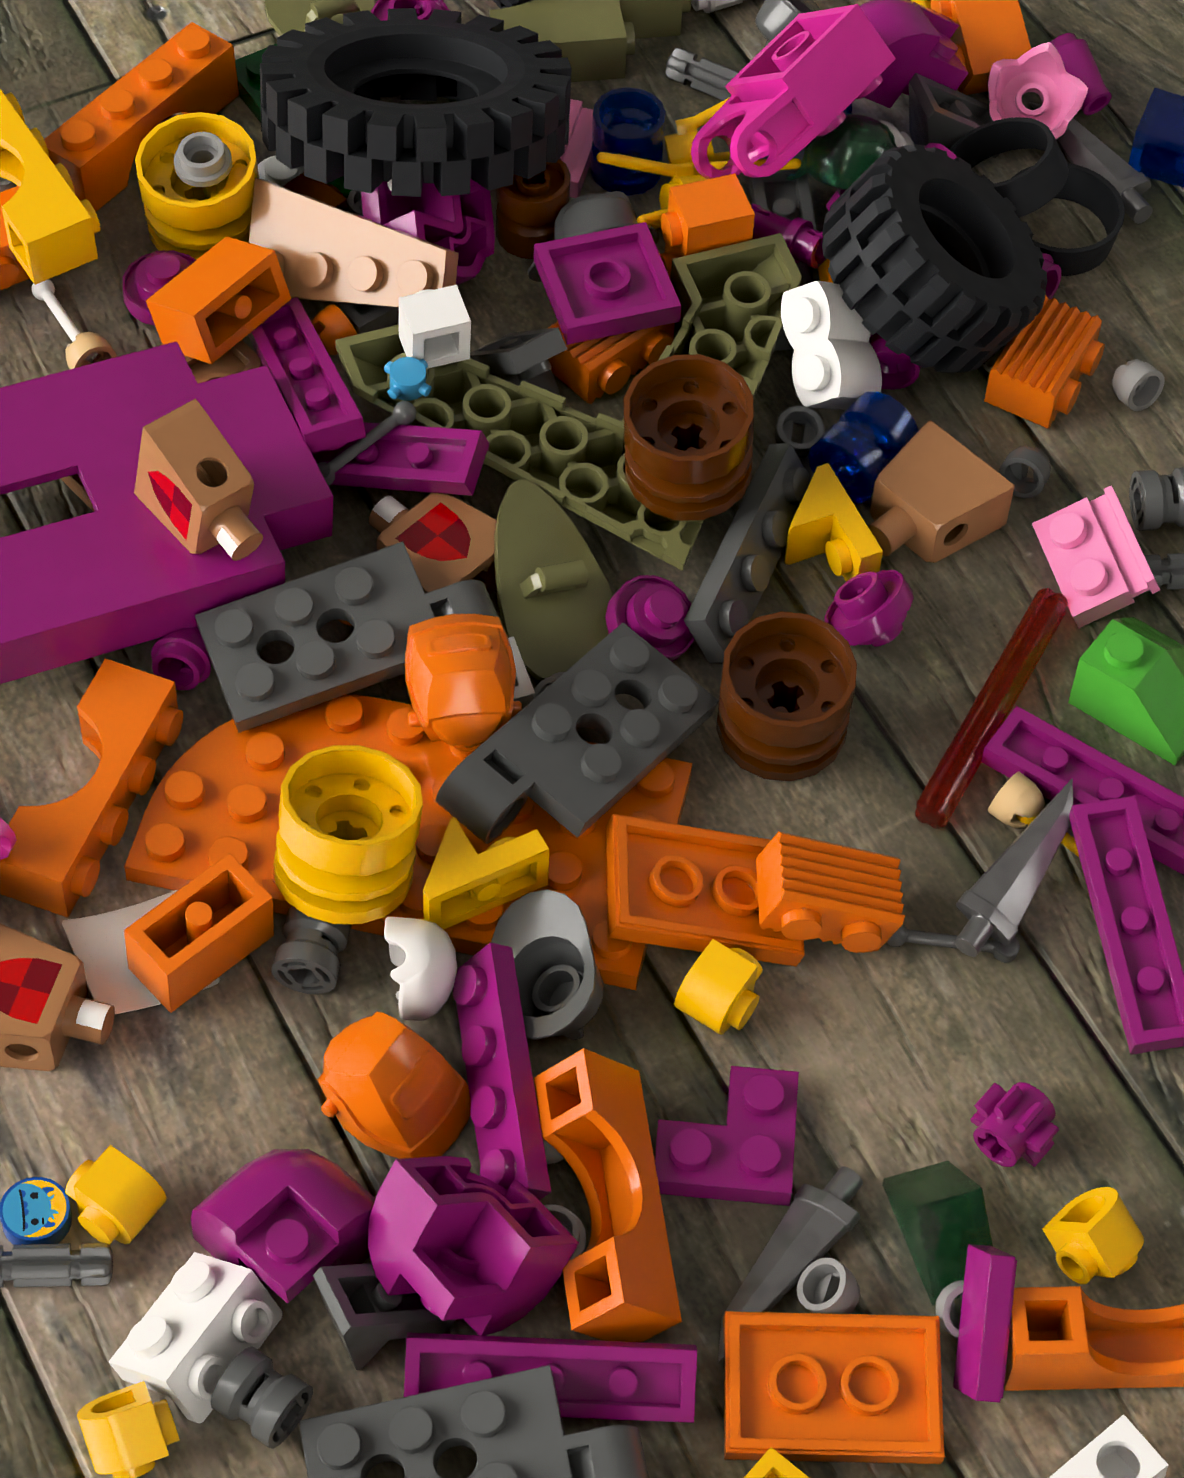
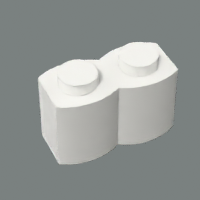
M814 281L784 292L781 303V318L785 335L794 349L792 378L795 391L801 403L809 408L847 410L880 398L882 374L876 352L869 343L870 332L862 324L864 320L855 309H849L842 299L843 291L840 285L833 282Z

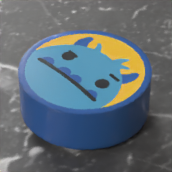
M44 1177L26 1178L12 1185L5 1192L0 1202V1221L6 1238L13 1245L60 1243L69 1232L72 1224L70 1201L63 1187L57 1182Z

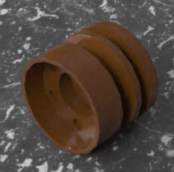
M701 354L673 355L653 362L633 378L624 396L625 479L634 497L653 513L676 521L704 520L726 512L743 497L752 478L754 406L753 394L742 375L723 361Z
M780 611L756 617L736 631L724 651L716 730L724 751L740 768L763 779L794 781L814 776L835 761L846 741L850 710L856 687L857 662L849 642L831 624L809 614Z

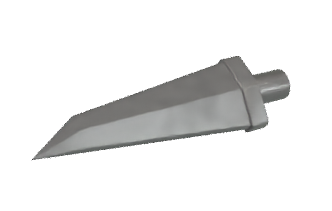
M1029 102L1034 110L1041 107V104ZM1074 118L1071 119L1065 133L1056 139L1070 163L1088 168L1107 179L1119 192L1128 216L1137 224L1146 221L1151 216L1153 208L1141 195L1151 187L1150 180L1142 172L1139 173L1078 121Z
M1073 778L980 879L963 893L956 903V907L969 920L955 940L956 947L965 955L976 957L990 937L1003 945H1008L1017 934V928L1071 824L1069 814L1073 805Z
M842 1166L823 1190L808 1184L802 1185L794 1195L793 1203L726 1311L769 1312L798 1283L802 1272L808 1265L821 1259L847 1231L850 1232L860 1220V1214L847 1204L863 1185L861 1177L855 1171ZM724 1314L721 1320L718 1362L724 1357Z

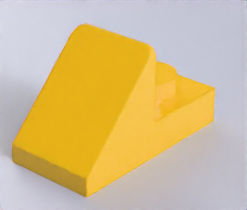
M829 463L817 467L790 524L784 562L786 565H790L826 553L828 564L836 576L842 575L847 582L852 577L864 572H879L883 550Z
M452 817L423 889L424 920L434 922L444 930L547 886L549 847L538 829L517 838L513 836L502 838L490 845L486 851L477 854L457 819Z

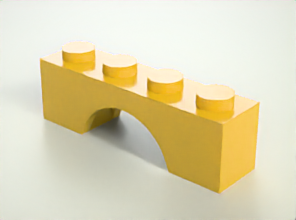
M0 89V177L20 187L15 195L1 208L9 248L34 285L98 259L94 234L100 232L101 228L97 214L89 200L84 199L80 201L75 195L73 182L65 166L62 163L54 165L49 158V151L40 131L36 127L29 129L26 126L23 112L16 97L11 92L4 94Z

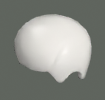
M387 917L385 919L384 936L385 940L389 943L391 962L398 966L391 971L390 975L395 982L400 984V991L396 993V998L399 1000V1017L403 1020H427L440 1011L453 990L457 973L455 948L448 933L434 922L416 918Z

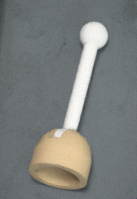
M50 279L36 285L32 284L31 290L34 297L45 301L72 340V343L68 344L66 348V361L69 369L117 357L112 346L100 334L93 332L80 333L55 297V287ZM95 353H98L94 359L91 358Z

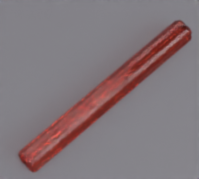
M1043 588L1037 591L916 803L915 817L921 823L929 824L934 829H940L947 825L982 763L985 746L1008 717L1066 614L1065 608L1068 605V600L1062 593H1055L1050 588Z

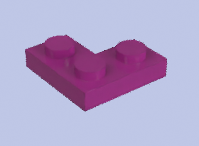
M731 1066L726 1125L658 1119L655 1166L660 1194L790 1206L799 1072Z

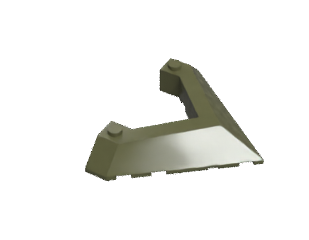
M781 233L672 259L670 280L681 303L680 322H676L679 332L672 344L666 346L658 361L673 355L701 354L723 361L743 376L754 399L783 329L781 318L783 293L800 287L802 275ZM399 325L335 340L336 350L353 393L390 413L393 412V408L397 403L405 401L398 398L394 400L388 395L390 374L384 371L387 362H394L399 358L406 357L399 338ZM471 358L426 369V383L432 387V390L426 397L422 395L418 399L408 401L415 406L417 412L416 418L410 424L425 427L482 430L490 443L484 464L515 481L526 479L535 483L559 505L677 569L684 570L704 520L676 521L653 513L634 497L625 479L624 417L622 421H619L599 412L597 417L594 418L565 406L566 398L524 380L517 386L489 374L490 366Z

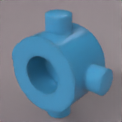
M402 357L394 362H387L384 371L390 374L388 395L394 400L398 398L405 401L418 399L422 395L428 396L432 390V387L426 383L428 363L424 359L418 360L413 357Z

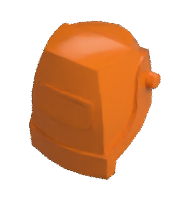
M450 614L434 617L409 626L405 653V682L414 710L408 713L410 727H422L431 741L443 740L450 746L471 748L484 743L522 710V703L520 701H513L516 668L512 647L499 617L482 614Z
M376 1011L373 1016L363 1018L344 1028L330 1041L325 1051L323 1073L317 1079L327 1099L321 1106V1111L327 1117H335L336 1115L343 1128L364 1145L398 1159L442 1156L457 1140L471 1115L469 1086L466 1081L429 1042L396 1018Z

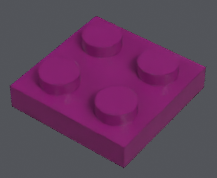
M646 222L534 244V263L567 345L680 322L681 303Z

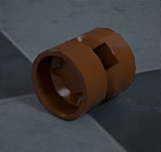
M561 159L556 163L546 162V170L529 179L513 174V185L496 189V198L498 200L496 209V237L500 246L508 253L520 258L534 259V244L555 240V220L561 208L569 202L571 174L566 163Z

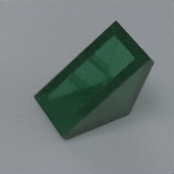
M949 1161L883 1179L882 1183L932 1306L935 1305L936 1299L944 1287L955 1281L964 1280L968 1244L993 1247L982 1187Z

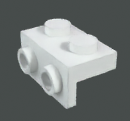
M194 1252L185 1265L175 1273L171 1283L142 1320L132 1328L127 1339L109 1360V1363L122 1380L133 1384L144 1381L147 1389L170 1396L188 1420L200 1424L204 1422L213 1410L210 1402L212 1394L226 1368L244 1349L250 1346L256 1349L260 1348L281 1320L282 1310L252 1269Z

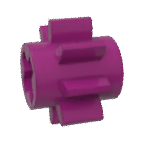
M1018 1082L1008 1092L997 1083H993L974 1105L977 1112L971 1118V1122L978 1126L973 1133L974 1141L990 1160L1001 1166L1012 1167L1023 1157L1029 1164L1035 1167L1055 1144L1052 1138L1059 1131V1128L1051 1123L1056 1116L1055 1108L1044 1093L1028 1083Z

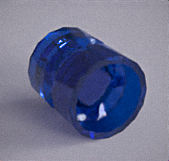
M624 87L613 89L603 94L594 104L590 171L594 181L602 189L609 192L619 191L630 196L650 190L660 180L661 175L598 162L596 158L599 152H607L658 162L663 161L666 111L663 103L654 94L639 88Z
M878 391L865 392L840 416L839 421L829 427L813 444L808 455L810 467L813 473H815L818 466L829 463L852 502L863 503L873 496L874 484L878 475L919 431V428L913 416L897 400Z

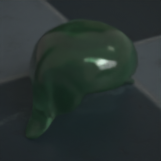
M845 114L846 118L836 129L824 136H817L804 148L801 167L796 172L787 176L786 179L793 180L809 173L817 181L825 185L847 190L885 151L897 147L894 135L888 126L875 118L862 114Z

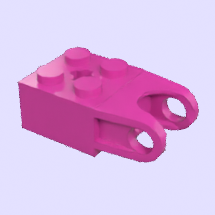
M858 4L798 14L725 85L731 97L698 131L692 142V162L698 173L705 179L736 173V176L743 173V175L751 178L771 176L784 167L814 138L824 136L836 129L846 118L843 111L855 99L867 96L882 83L883 78L880 74L896 58ZM716 136L722 138L730 150L729 161L720 170L714 168L707 157L708 145ZM768 156L766 162L761 166L754 164L757 160Z

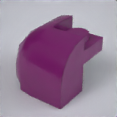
M871 0L860 5L862 11L896 58L880 74L883 78L882 83L864 98L891 109L901 93L909 96V81L915 73L953 90L958 89L969 72L955 55L958 47L950 39L959 27L956 22L911 0Z
M470 179V194L441 196L433 183H423L421 197L392 196L387 181H383L372 193L361 192L363 217L458 252L456 285L475 278V275L480 272L486 257L494 254L495 231L490 190L482 187L472 179Z
M273 1149L241 1167L192 1210L191 1226L193 1238L214 1258L252 1269L264 1283L288 1304L315 1280L313 1275L320 1267L362 1264L370 1257L368 1249L369 1216L376 1198L338 1164L310 1149Z
M437 1156L395 1159L377 1193L369 1216L368 1249L374 1273L388 1296L418 1293L425 1308L438 1316L442 1321L463 1318L478 1335L483 1336L502 1331L517 1322L546 1297L561 1276L562 1269L570 1260L579 1242L536 1196L518 1181L512 1183L507 1190L486 1177L469 1172L472 1166L468 1158Z

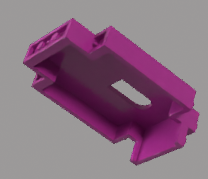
M176 341L0 388V495L78 474L95 512L0 537V684L161 638L181 629L198 627L195 619L196 614L284 584L285 560L280 552L281 550L332 536L333 494L267 365L197 383ZM195 398L251 474L254 482L248 518L263 535V540L255 551L241 560H233L220 544L200 555L191 554L134 494L143 427Z

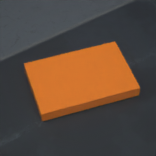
M612 814L606 825L609 938L703 952L710 941L714 939L729 949L740 948L748 952L757 961L795 967L805 956L804 940H792L785 937L782 931L774 932L772 928L762 930L759 925L756 857L771 841L770 839Z
M725 1311L723 1318L724 1460H760L768 1449L772 1447L788 1461L942 1464L945 1452L939 1316Z

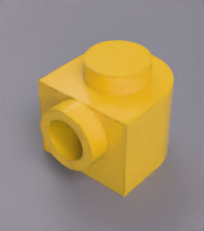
M712 939L685 976L675 997L674 1007L720 1035L724 1034L731 1026L740 1030L748 1022L759 1002L760 996L754 993L755 982L763 972L762 966L748 952L740 948L729 949Z
M109 1145L95 1162L89 1159L82 1163L69 1179L65 1189L66 1195L77 1203L78 1221L81 1226L96 1240L109 1245L114 1240L123 1244H130L167 1201V1196L159 1183L145 1169L112 1145Z
M1111 1187L1092 1189L1077 1196L1066 1204L1042 1228L1056 1252L1058 1266L1067 1277L1079 1284H1087L1094 1276L1115 1278L1123 1274L1136 1263L1138 1252L1144 1244V1236L1118 1192Z
M144 1381L103 1395L83 1406L77 1413L94 1470L98 1474H112L113 1478L140 1477L155 1467L156 1460L169 1456L167 1445L180 1441L166 1398L152 1403Z

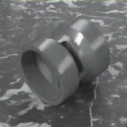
M1184 467L1175 468L1168 475H1160L1155 470L1134 471L1130 480L1129 503L1132 520L1137 530H1158L1163 523L1174 522L1178 527H1184Z
M291 906L288 909L282 930L286 943L277 948L271 972L274 978L282 985L306 994H323L333 990L336 986L341 967L337 954L346 948L352 925L332 924L314 919Z
M250 1346L235 1357L219 1379L210 1401L211 1408L229 1420L242 1419L250 1425L251 1435L273 1449L279 1446L292 1433L299 1420L304 1416L311 1402L313 1387L296 1375H281L273 1369L271 1358L255 1347Z

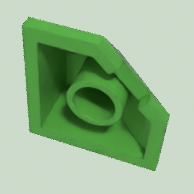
M1135 617L1112 619L1080 657L1068 703L1175 766L1184 755V645Z

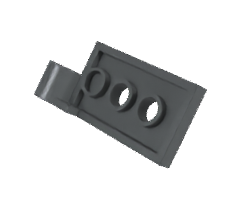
M403 542L196 614L195 619L238 733L405 674V653L410 625L450 614H482L497 617L498 614L485 584L479 580L460 581L425 594ZM332 620H344L354 627L351 636L338 643L325 641L319 636V632L326 623ZM273 641H284L294 647L292 656L280 664L266 663L259 657V654L265 645Z
M621 623L467 756L442 784L435 801L485 844L494 841L507 829L522 810L528 797L578 838L711 717L719 700L625 623ZM615 695H631L641 702L644 709H627L618 702ZM580 728L593 729L602 735L606 744L587 743L578 735L576 730Z
M550 1365L299 1420L308 1478H366L369 1471L382 1462H394L402 1466L405 1473L404 1478H441L437 1473L439 1458L446 1450L454 1446L468 1447L477 1454L476 1467L467 1478H649L639 1428L632 1425H612L565 1435L554 1376Z

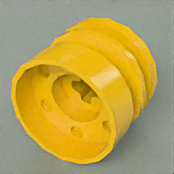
M204 112L176 115L156 125L141 141L135 157V163L150 240L158 251L174 250L188 254L197 260L226 236L249 243L255 178H259L254 141L244 128L225 116ZM210 132L218 136L227 145L231 152L232 168L229 175L223 181L210 187H194L179 179L174 168V155L180 142L189 134Z
M333 745L312 751L290 766L281 784L278 814L279 830L276 835L277 849L274 856L275 884L287 903L308 917L328 923L364 924L386 917L405 901L413 880V864L416 858L415 842L419 836L423 808L421 785L410 769L385 752L361 745Z

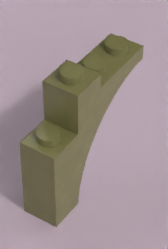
M532 0L516 6L489 10V17L504 20V30L520 25L538 33V42L546 40L553 42L562 50V58L568 57L572 68L571 82L625 78L626 55L635 54V39L680 36L682 13L690 12L691 0Z

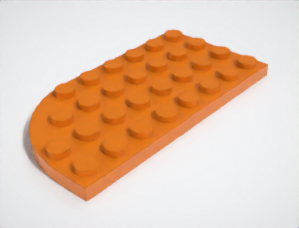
M343 695L238 733L235 722L231 719L212 730L191 746L168 770L157 786L143 814L124 865L126 880L173 891L179 890L228 853H231L272 895L273 912L287 915L288 909L292 905L287 903L276 886L274 874V856L277 849L276 835L279 830L278 814L281 784L290 766L309 752L333 745H361L385 752L406 765L421 785L423 800L419 836L415 842L416 858L413 864V880L405 901L386 917L364 924H351V929L384 936L385 919L387 917L424 919L423 889L449 821L453 817L435 801L436 796L451 772L481 744L471 748L450 746L443 740L431 741L422 727L409 726L408 713L414 711L411 704L362 695ZM665 758L578 838L529 797L514 821L500 836L488 844H485L459 822L477 854L486 851L490 845L502 838L510 836L517 838L538 829L549 847L548 885L535 891L548 889L564 893L580 907L587 922L595 963L604 984L631 990L637 989L648 944L609 938L606 825L612 814L679 824L691 780L693 763ZM519 898L444 929L452 941L455 952L475 955L489 944L498 920L511 903Z

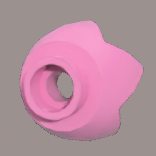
M1043 43L1031 48L1018 59H1002L993 63L988 80L989 114L993 121L1016 117L1038 120L1048 126L1055 139H1058L1065 133L1068 123L1081 109L1088 92V87L1079 78L1066 72L1062 58L1052 43ZM1028 92L1038 94L1042 100L1041 107L1036 110L1027 109L1022 103V96Z

